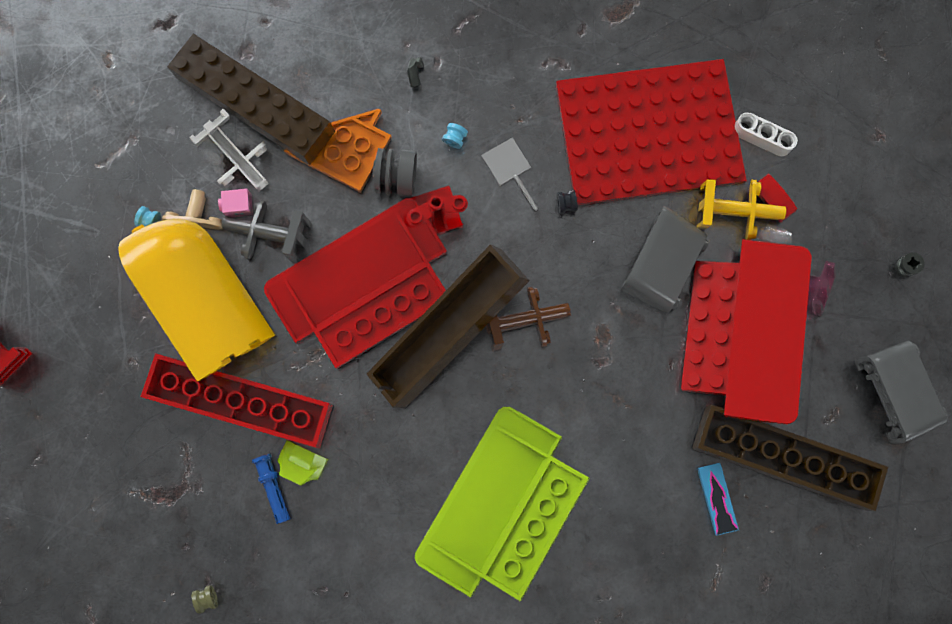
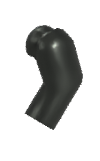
M421 57L411 58L408 64L407 74L411 88L421 85L417 70L424 67Z

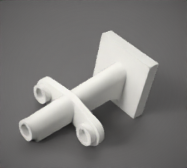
M222 109L217 119L213 122L209 120L203 125L204 130L197 136H190V139L198 147L207 138H210L235 165L217 180L219 184L222 183L226 186L234 179L232 174L239 169L260 192L269 183L250 163L249 159L254 155L257 158L267 150L266 144L261 142L249 154L244 156L220 129L221 126L230 120V115Z

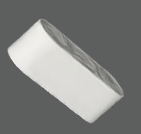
M743 113L735 122V130L739 138L775 155L786 156L797 145L798 140L793 132L752 113ZM741 123H746L749 129L744 128ZM761 132L767 133L769 138L763 137ZM781 141H785L788 147L783 146Z

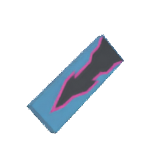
M721 463L697 468L714 534L717 536L738 531Z

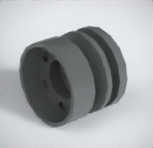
M378 148L372 173L375 194H382L383 186L385 185L386 195H390L394 185L397 186L398 196L413 197L417 171L416 151L401 150L399 159H395L394 149H389L386 158L385 148Z

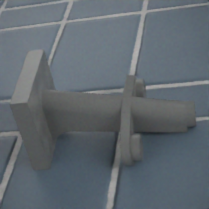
M262 200L254 204L253 214L255 215L252 221L224 217L222 222L223 229L229 232L248 235L247 242L243 243L241 248V255L245 259L252 258L256 238L284 243L282 253L292 263L301 261L296 254L298 247L305 248L307 239L302 234L304 226L311 228L312 224L302 211H293L289 228L261 223L267 208L266 201Z

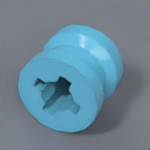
M449 123L447 126L448 131L443 135L442 141L453 148L460 149L463 146L462 140L467 136L468 131L458 124Z
M142 206L135 215L134 225L136 227L140 225L147 226L161 221V213L158 211L152 212L149 208Z

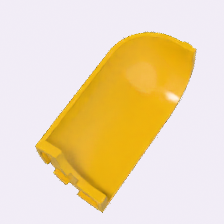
M166 219L147 226H137L131 231L132 234L120 241L118 247L119 256L127 275L197 381L210 376L232 362L231 356L234 355L235 358L239 355L242 356L275 336L212 237L198 224L186 219Z

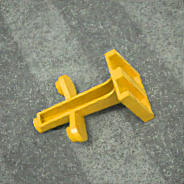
M752 179L750 182L749 202L714 199L716 180H706L700 187L701 191H705V198L699 203L698 212H703V220L697 224V228L701 230H706L712 225L713 214L748 217L745 239L752 240L756 239L757 226H754L755 218L785 219V206L756 203V195L759 196L761 191V182H757V180Z

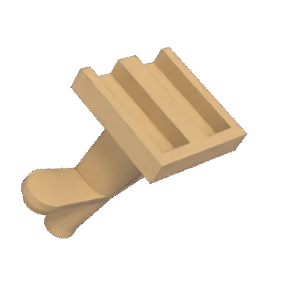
M192 190L185 216H179V214L174 212H166L162 216V220L173 218L186 219L201 227L215 230L223 229L222 220L219 218L209 217L208 220L201 219L206 200L205 192L201 190Z

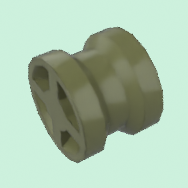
M209 585L202 591L195 590L192 592V603L198 614L204 613L208 608L215 609L218 607V599L213 586Z

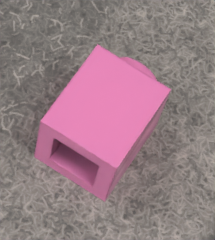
M248 189L221 191V199H218V206L220 212L225 216L232 218L253 216L252 194Z

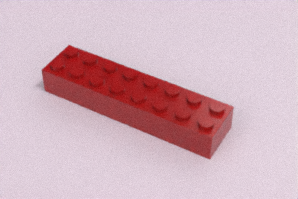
M156 353L141 397L315 448H320L333 407L332 404L219 371L197 381L184 361Z

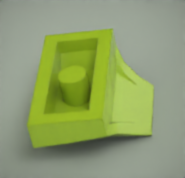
M286 440L277 459L280 464L279 475L302 486L310 480H319L328 459Z

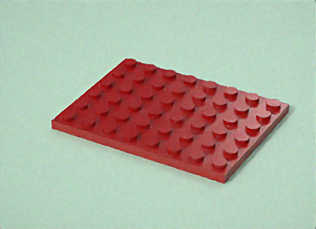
M724 59L556 81L572 189L576 192L578 206L700 189L706 180H716L715 187L740 184L747 181L739 136L735 130L736 121Z

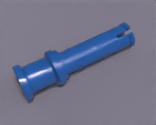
M269 453L253 459L252 463L256 465L259 474L258 481L263 483L276 524L289 520L290 517L276 479L278 478V472L274 471L270 459L272 455Z

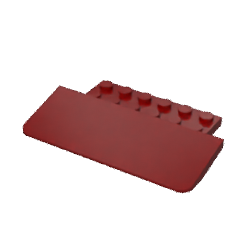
M412 198L403 199L266 282L264 293L296 344L315 333L334 367L338 369L417 321L446 291L430 265L431 262L447 253L446 248L429 220L414 227L406 219L408 212L419 206L416 200Z
M742 239L740 263L695 262L681 385L682 391L726 395L725 417L777 424H791L797 419L812 260L811 253L807 248Z

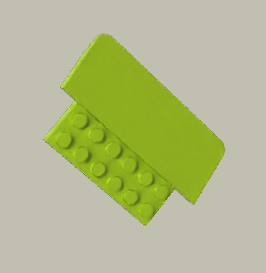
M502 407L496 413L415 553L416 563L469 597L474 595L482 579H485L515 599L522 601L590 478L552 457L562 440V436L511 407Z

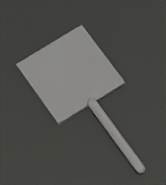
M513 137L481 155L500 186L514 178L535 211L538 210V207L518 175L529 170L531 166Z

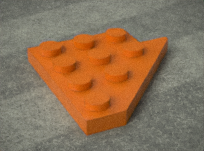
M375 109L331 122L335 133L311 163L310 167L361 193L373 172V163L378 148H385L386 150L392 139L390 134L375 127L382 111ZM287 150L284 151L285 154H287V155L291 156L292 158H294V159H296V160H298V161H300V162L306 164L305 162H303L302 160H300L299 158H297L296 156H294L293 154H291V153L288 152Z

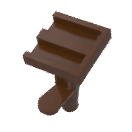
M527 287L532 310L499 317L496 315L486 325L487 333L492 334L494 340L491 346L492 351L500 350L504 344L501 332L535 324L541 346L546 347L547 344L551 343L548 330L544 331L543 323L571 316L569 304L565 303L539 309L537 301H540L538 289Z

